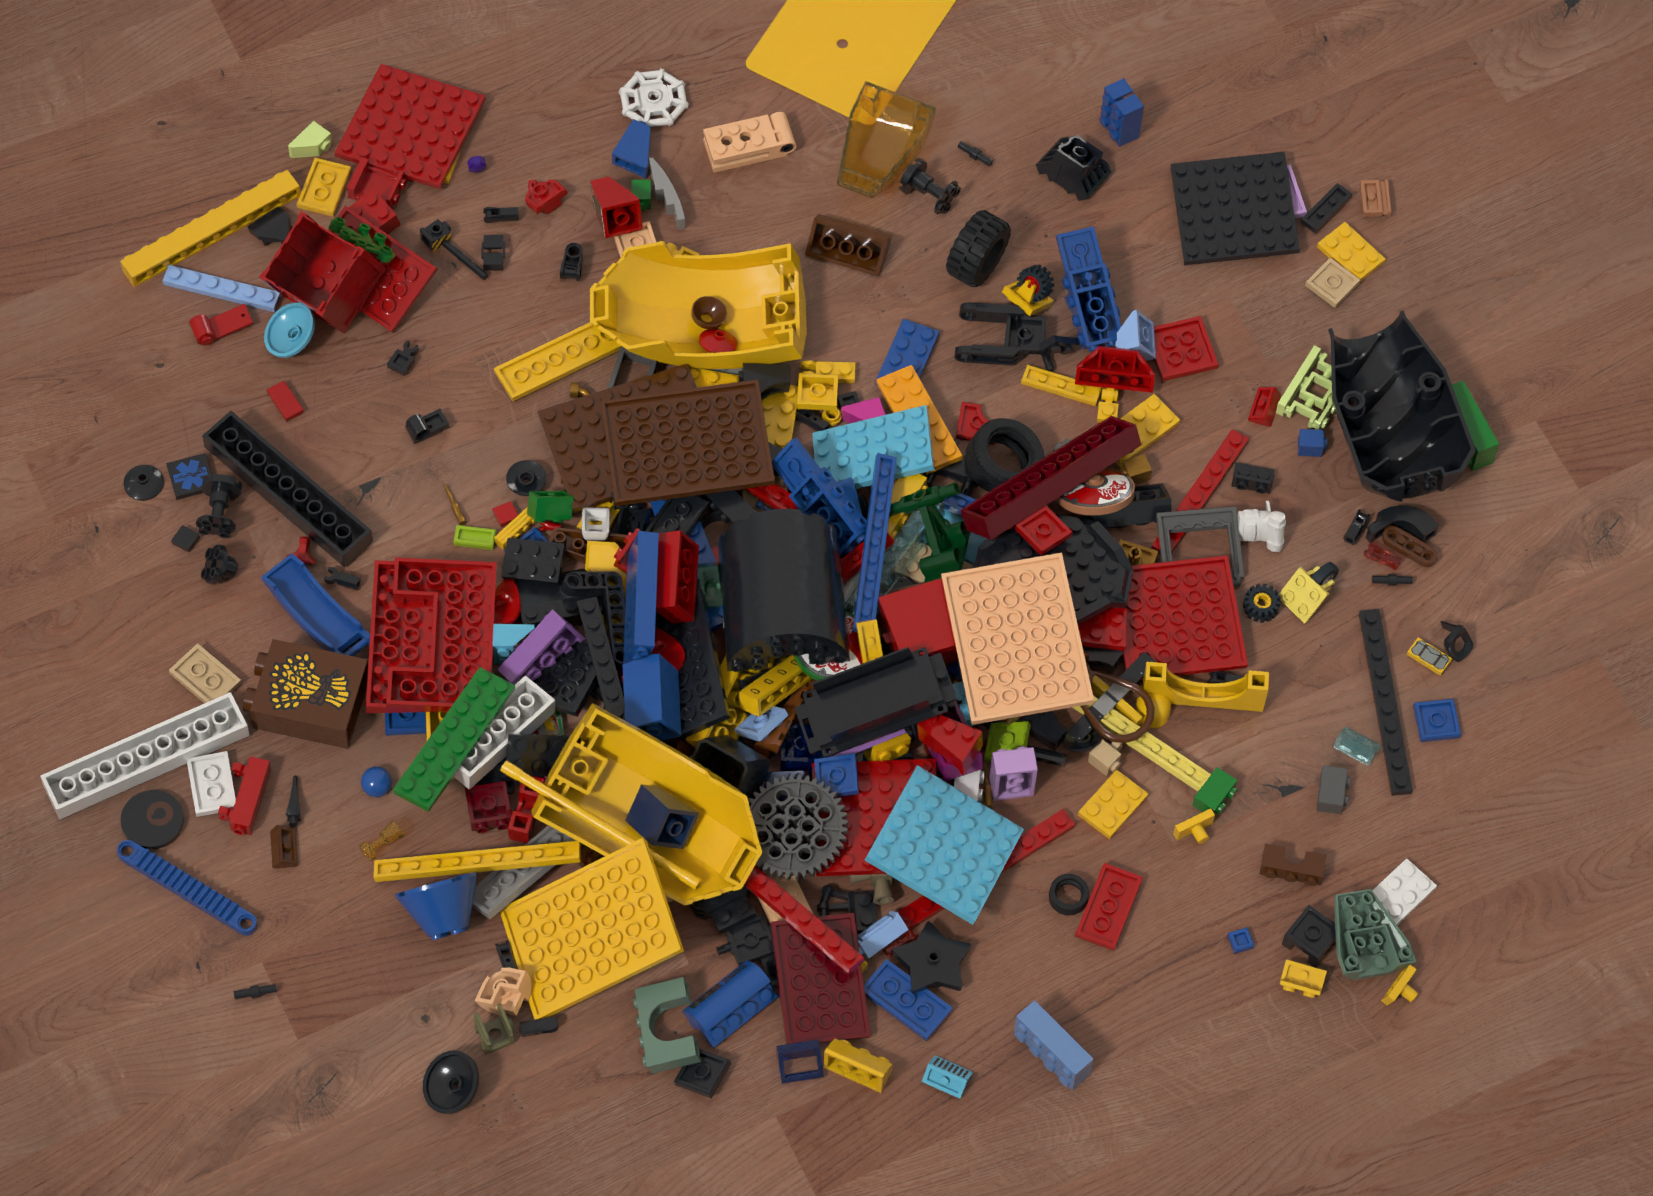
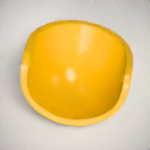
M1149 694L1155 707L1154 721L1150 728H1159L1165 725L1169 719L1171 701L1166 696L1160 694ZM1139 696L1136 700L1135 710L1143 716V724L1146 719V706L1144 700Z

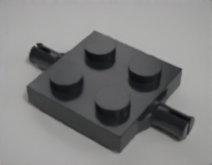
M759 915L724 932L727 944L716 947L719 956L731 952L738 966L746 960L751 962L760 960L759 957L774 952L771 927L767 924L764 915Z

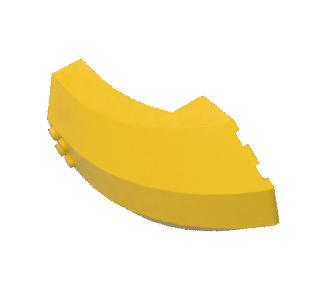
M664 241L628 247L622 252L623 256L616 263L613 262L603 273L604 277L590 288V323L629 352L651 360L676 366L688 364L691 368L737 369L742 368L743 363L775 364L802 359L807 335L806 298L800 258L791 243L719 255L672 254ZM710 296L724 304L727 316L724 323L718 329L730 332L737 339L738 345L735 351L709 353L700 346L699 336L707 329L698 326L691 316L693 303L698 298ZM709 315L701 316L705 322L712 321Z
M593 703L570 735L544 783L549 788L636 841L644 837L625 820L641 784L657 786L699 812L698 818L683 849L654 846L647 841L648 847L702 879L695 890L655 864L665 895L684 906L702 899L706 900L732 890L742 889L762 854L748 798L744 793L666 743ZM539 794L531 811L533 817L604 856L625 847L620 842Z

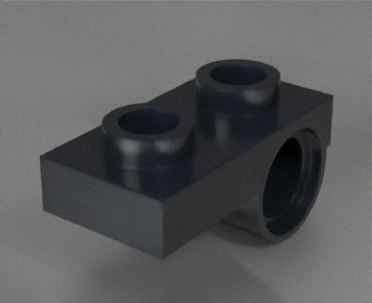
M441 409L423 417L420 414L413 415L406 421L405 429L414 444L450 428L449 422Z

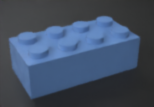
M1035 1000L1016 1016L1015 1037L1019 1042H1024L1029 1047V1051L1033 1056L1039 1057L1044 1062V1066L1048 1071L1054 1072L1058 1076L1062 1085L1074 1090L1091 1075L1094 1059Z

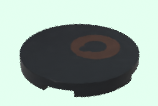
M148 790L133 796L126 803L121 813V827L128 840L137 843L143 848L160 849L171 844L179 836L184 816L179 802L172 795L159 790Z

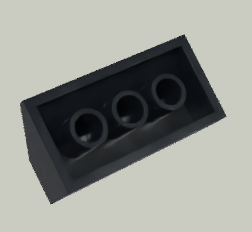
M1163 483L1135 486L1134 499L1128 506L1110 514L1089 515V519L1099 521L1105 529L1108 527L1124 528L1127 525L1133 524L1143 526L1150 522L1157 523V513L1172 512L1171 497Z

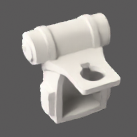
M1266 501L1265 511H1258V509L1238 511L1237 521L1240 541L1266 542L1267 548L1273 552H1280L1283 549L1284 528L1286 525L1284 513L1279 511L1271 512L1269 501Z

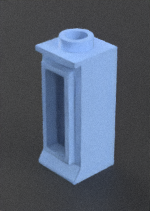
M889 911L888 915L882 917L857 936L859 953L863 957H872L908 930L898 912Z

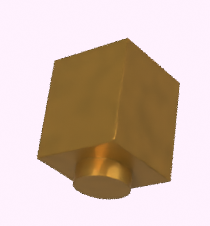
M1145 454L1122 461L1120 471L1127 474L1133 480L1134 485L1151 479L1152 469Z

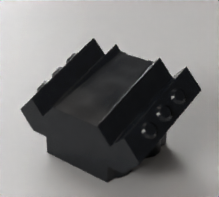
M1078 135L1060 138L1036 164L1039 175L1046 173L1049 182L1057 183L1068 194L1075 193L1078 201L1086 200L1111 173L1108 162L1102 159L1103 152Z

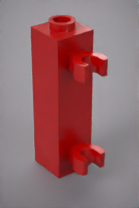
M250 756L247 766L238 762H234L232 766L233 775L243 777L233 810L220 806L218 811L219 819L229 820L231 831L238 835H251L271 773L269 760Z

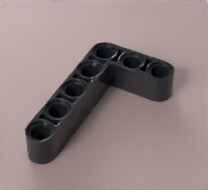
M614 571L568 573L561 584L563 594L570 597L601 596L604 625L616 671H622L623 661H619L616 656H619L623 659L626 607L621 575ZM608 581L613 582L615 586L609 585ZM568 582L574 583L575 587L570 586ZM588 582H593L595 586L589 585ZM610 600L616 601L617 605L612 604ZM612 619L618 620L619 624L614 623ZM614 638H619L622 642H617Z

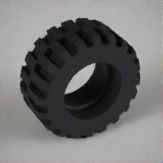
M987 210L976 212L966 222L964 228L961 229L954 241L953 247L950 249L946 263L948 274L970 287L982 285L994 271L1005 252L1006 246H1008L1009 238L1011 237L1009 223Z

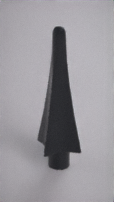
M296 775L293 776L291 795L286 811L287 822L289 821L290 827H296L297 821H301L298 800V777Z

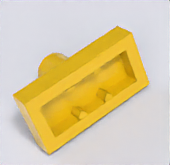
M1210 808L1175 825L1173 835L1178 841L1193 834L1198 844H1202L1209 839L1204 828L1213 824L1215 814Z
M1412 965L1405 967L1381 1001L1388 1006L1400 994L1411 1003L1418 995V992L1407 983L1417 969Z

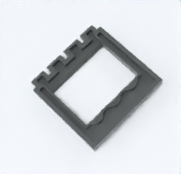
M1236 507L1156 514L1161 563L1172 561L1169 533L1227 529L1233 586L1241 585L1240 579L1244 577Z

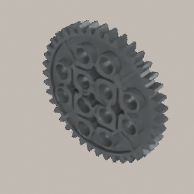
M790 774L789 780H786L783 775L781 782L774 778L773 785L767 781L766 789L760 786V794L753 792L755 799L749 798L748 801L751 805L749 807L758 839L762 836L768 837L767 841L759 842L762 854L756 863L757 868L763 867L765 874L770 870L771 877L778 873L780 880L784 875H786L787 881L791 879L792 875H794L796 881H798L799 875H802L805 880L807 873L815 877V870L822 873V866L828 869V861L835 863L834 855L840 857L838 849H844V845L841 842H847V838L844 835L849 834L848 829L845 828L849 826L848 820H845L848 818V815L844 812L846 810L845 806L841 805V798H837V792L831 793V786L825 788L824 781L818 785L817 778L810 782L809 775L802 780L801 774L798 775L797 779H794L793 775ZM780 796H788L785 801H778ZM809 798H817L815 803H807ZM764 809H772L769 814H762ZM778 810L785 811V814H783V815H782L781 813L778 814L777 811H778ZM806 810L810 813H814L815 819L810 815L807 816ZM793 811H801L798 816H791ZM824 812L830 813L829 817L825 819L820 818V815ZM778 823L785 824L782 829H775ZM806 826H814L811 831H804ZM773 835L782 840L783 846L781 843L774 841ZM791 838L798 839L795 844L790 845L787 843ZM804 840L810 841L811 844H809V845H807L806 843L804 844L803 841H804ZM820 840L827 841V843L824 846H817V843ZM775 851L781 852L780 856L775 858L771 855ZM804 853L810 854L808 859L803 860L800 858Z

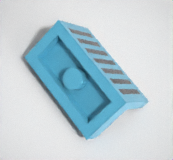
M935 1055L928 1063L922 1082L960 1099L973 1072Z

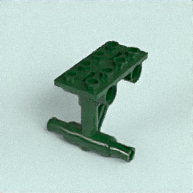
M957 482L943 487L936 485L927 489H920L890 505L889 517L920 510L926 530V541L932 551L931 556L919 560L920 570L925 576L924 583L941 579V574L962 570L971 532L966 530L964 521L950 524L935 506L944 502L945 498L960 494V487Z

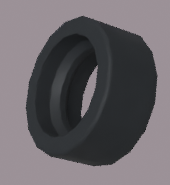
M1063 874L1052 882L1049 890V902L1058 913L1065 916L1078 914L1086 907L1088 902L1089 889L1086 882L1080 876ZM1063 885L1075 886L1081 892L1080 901L1068 905L1062 903L1057 898L1058 888Z

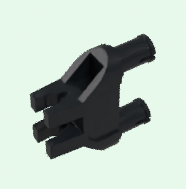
M953 439V440L955 441L957 447L959 448L958 445H959L960 441H959V440H956V439ZM963 456V460L932 473L924 474L927 477L928 488L933 486L936 476L941 475L963 483L959 493L969 497L974 488L979 485L969 474L965 457Z

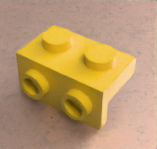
M907 733L865 750L863 755L868 761L894 760L908 753L911 737Z
M1286 959L1280 985H1283V990L1295 993V989L1304 991V996L1315 998L1316 995L1320 996L1327 971Z

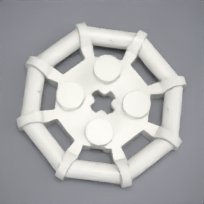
M661 68L656 71L634 72V76L618 92L621 96L623 116L639 122L643 121L650 127L672 126L678 116L688 109L689 106L686 100L685 83ZM664 79L665 81H667V82L670 83L671 85H670V86H669L668 84H667V86L664 85L662 80ZM637 83L640 84L638 89H632ZM677 91L678 98H673L672 92ZM651 95H655L658 99L651 100L650 98ZM628 97H634L635 103L629 104ZM672 105L676 106L674 111L671 114H669L670 107ZM636 110H639L640 113H641L642 115H644L645 117H644V118L641 117L640 115H638L637 113H635V111H636ZM662 115L663 118L650 119V116Z

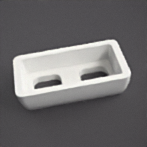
M608 508L582 509V535L585 540L607 539L609 535ZM589 521H602V524L590 525Z

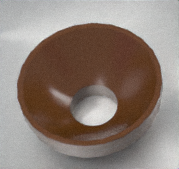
M704 296L698 298L693 303L691 316L698 326L712 330L719 328L724 323L727 311L720 300ZM709 315L712 321L705 322L701 316Z

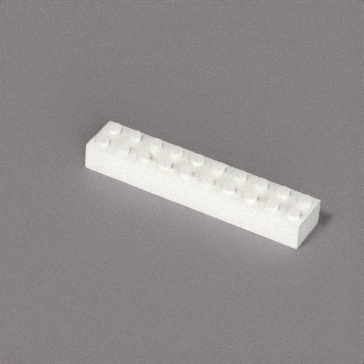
M230 692L45 773L40 777L60 820L187 764V760L192 757L207 755L249 736V730Z

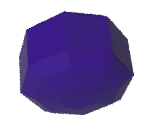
M473 156L467 161L470 172L479 173L486 169V161L482 156Z

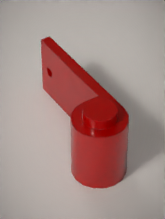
M245 304L210 319L206 315L200 314L189 321L197 343L204 346L253 324Z

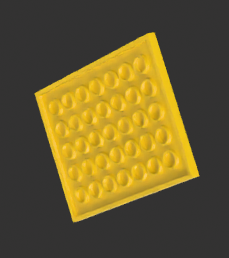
M644 838L508 904L500 911L519 970L527 971L531 978L532 986L529 1004L535 1020L550 1017L684 952L651 852Z

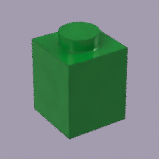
M632 180V193L639 198L640 210L651 209V180Z

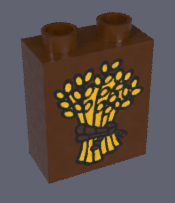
M272 639L269 652H259L255 662L254 675L260 676L257 689L248 687L244 696L243 711L250 713L253 729L349 749L367 690L368 659Z

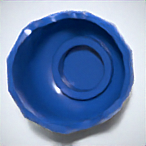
M371 767L362 775L361 787L370 797L379 798L386 795L391 789V775L382 767Z

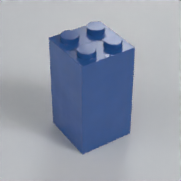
M651 654L649 657L632 660L629 663L623 664L625 721L660 741L681 736L678 670L660 654Z

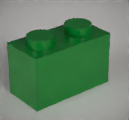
M566 490L529 491L527 515L539 523H544L546 520L554 522L571 520L573 510L571 503L574 502V497L568 494Z
M1216 767L1195 795L1192 806L1201 812L1211 808L1215 815L1217 813L1221 814L1226 807L1225 802L1227 799H1232L1238 790L1236 788L1237 779Z

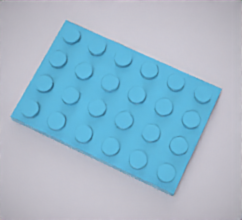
M927 405L812 433L814 460L820 468L826 467L836 482L851 477L854 480L856 489L872 485L877 453L897 457L894 480L934 470Z

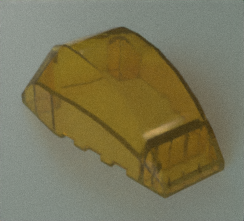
M865 81L850 112L837 185L872 199L880 194L901 175L921 152L932 126L936 108Z

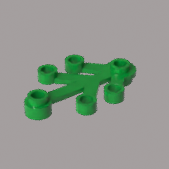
M334 217L331 220L328 228L332 232L339 234L338 237L355 243L354 246H360L367 252L375 253L376 258L382 262L389 263L391 259H394L395 254L392 252L393 250L385 245L386 236L381 233H375L372 241L369 235L371 229L369 225L360 223L357 230L359 233L345 225L344 219Z

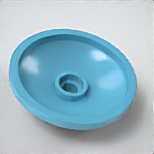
M290 303L277 310L270 318L265 329L264 342L267 350L279 358H288L302 351L310 342L314 333L315 318L313 312L301 303Z

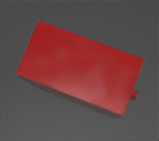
M942 578L878 597L876 615L883 631V640L885 645L888 644L891 653L909 647L911 652L926 647L929 657L941 653L945 664L958 661ZM920 652L919 656L924 655V652Z

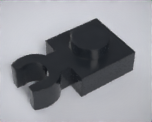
M407 340L403 345L404 350L397 349L387 363V368L405 376L414 363V357L412 356L418 353V345H415L413 349H409L410 341Z

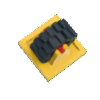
M1033 265L1022 270L1019 273L1020 276L1017 277V281L1005 286L1002 293L1007 296L1008 300L1018 305L1025 314L1032 316L1052 306L1054 300L1049 296L1053 292L1051 288L1054 287V283H1051V281L1054 279L1049 277L1051 272H1046V267Z

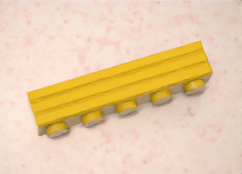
M527 508L494 537L495 544L502 550L506 549L507 538L519 539L522 533L527 532L530 526L536 523L534 519L527 515Z

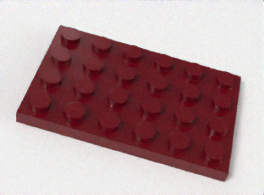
M854 913L817 917L859 952ZM786 920L772 921L770 925L786 1047L828 1043L834 1039L855 1040L870 1038L861 965L848 974Z

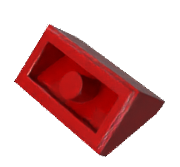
M1258 387L1248 417L1250 422L1271 427L1278 402L1281 398V394L1276 387Z

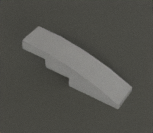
M649 158V170L655 199L664 200L666 214H674L677 229L683 230L685 229V216L674 186L654 158Z

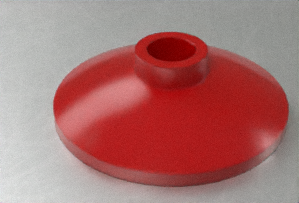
M707 329L699 336L700 346L709 353L732 352L737 349V339L730 332L723 329Z

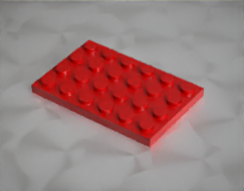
M345 206L337 217L344 219L347 227L359 233L357 230L360 223L369 225L371 227L369 235L372 241L375 233L385 235V245L390 247L395 254L394 259L386 263L378 260L375 253L368 252L386 267V270L360 309L364 314L394 333L438 269Z

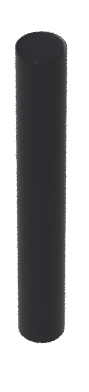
M448 240L442 243L445 249L482 280L487 279L488 274Z

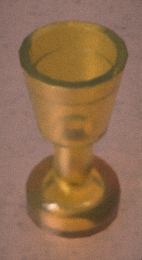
M392 820L379 833L380 837L371 844L366 841L359 844L360 850L369 861L376 858L375 850L383 844L389 845L404 837L403 831L395 821Z

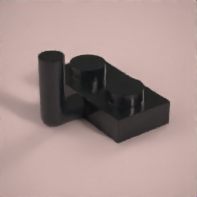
M1053 335L1039 343L1040 349L1043 351L1041 356L1046 370L1054 371L1050 354L1062 353V355L1071 353L1075 347L1079 346L1077 338Z

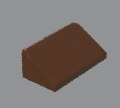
M276 825L270 831L272 867H297L296 828Z

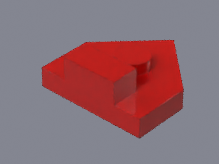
M529 180L525 202L536 214L542 211L548 214L562 205L561 198L566 196L568 192L556 180H547V182Z

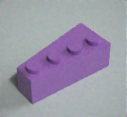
M552 609L497 670L514 685L524 676L534 681L541 675V670L553 666L556 663L555 659L562 653H569L572 650L571 646L577 641L581 643L586 638Z

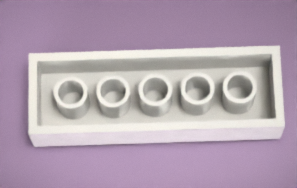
M524 676L515 684L514 692L454 777L465 787L471 789L507 756L508 734H532L555 713V699L527 676Z

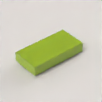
M456 525L453 544L460 547L493 550L496 529Z

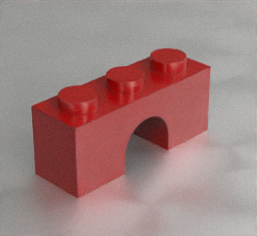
M531 776L544 784V778ZM521 783L517 809L513 811L508 826V837L510 840L528 843L536 821L531 811L539 793Z

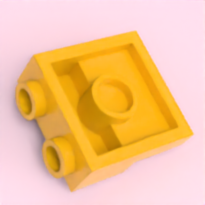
M799 373L797 409L837 411L838 375Z

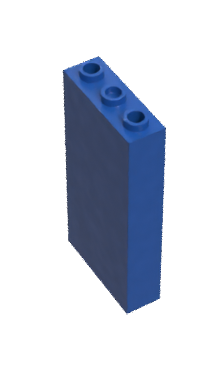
M638 531L627 555L623 664L629 663L632 660L649 657L655 647L659 533Z

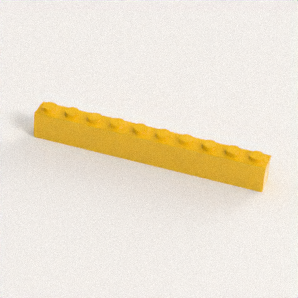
M288 170L277 173L273 178L259 183L249 191H244L240 196L226 201L220 207L211 209L200 218L193 219L189 224L175 229L174 232L167 236L160 237L156 242L142 247L134 254L127 255L120 261L122 271L135 288L166 271L168 265H177L255 222L277 206L282 207L299 198L301 194L300 186Z

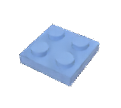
M774 706L760 717L750 714L734 730L738 736L762 741L769 736V733L775 727L783 723L788 713L785 709Z

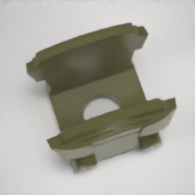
M497 1004L499 1018L487 1023H482L477 1011L474 1013L475 1026L473 1027L476 1033L480 1035L483 1042L481 1045L486 1054L514 1043L512 1031L515 1029L512 1019L507 1017L500 1004ZM493 1030H498L501 1033V1037L493 1040L489 1037V1033Z

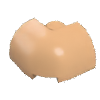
M501 968V971L496 972L491 977H486L475 1002L483 1009L499 1015L497 1004H500L506 1014L517 1016L523 1001H529L532 986L531 978L527 971Z

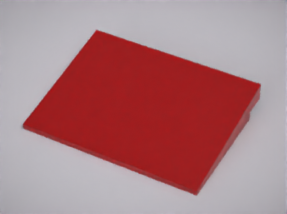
M395 557V561L375 560L366 713L447 712L479 667L492 673L497 562Z

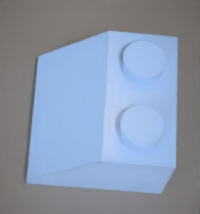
M1138 310L1132 311L1117 332L1116 348L1138 350L1146 361L1156 359L1153 322Z

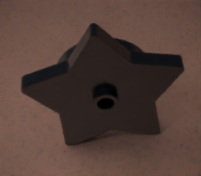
M927 921L916 941L893 948L892 954L908 969L912 994L927 988L937 987L961 991L962 980L959 965L969 952L971 944L946 939L930 921Z

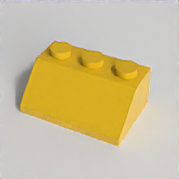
M834 1039L824 1052L823 1068L882 1093L892 1072L893 1064L884 1057L871 1055L864 1048L858 1049L853 1047L846 1040Z

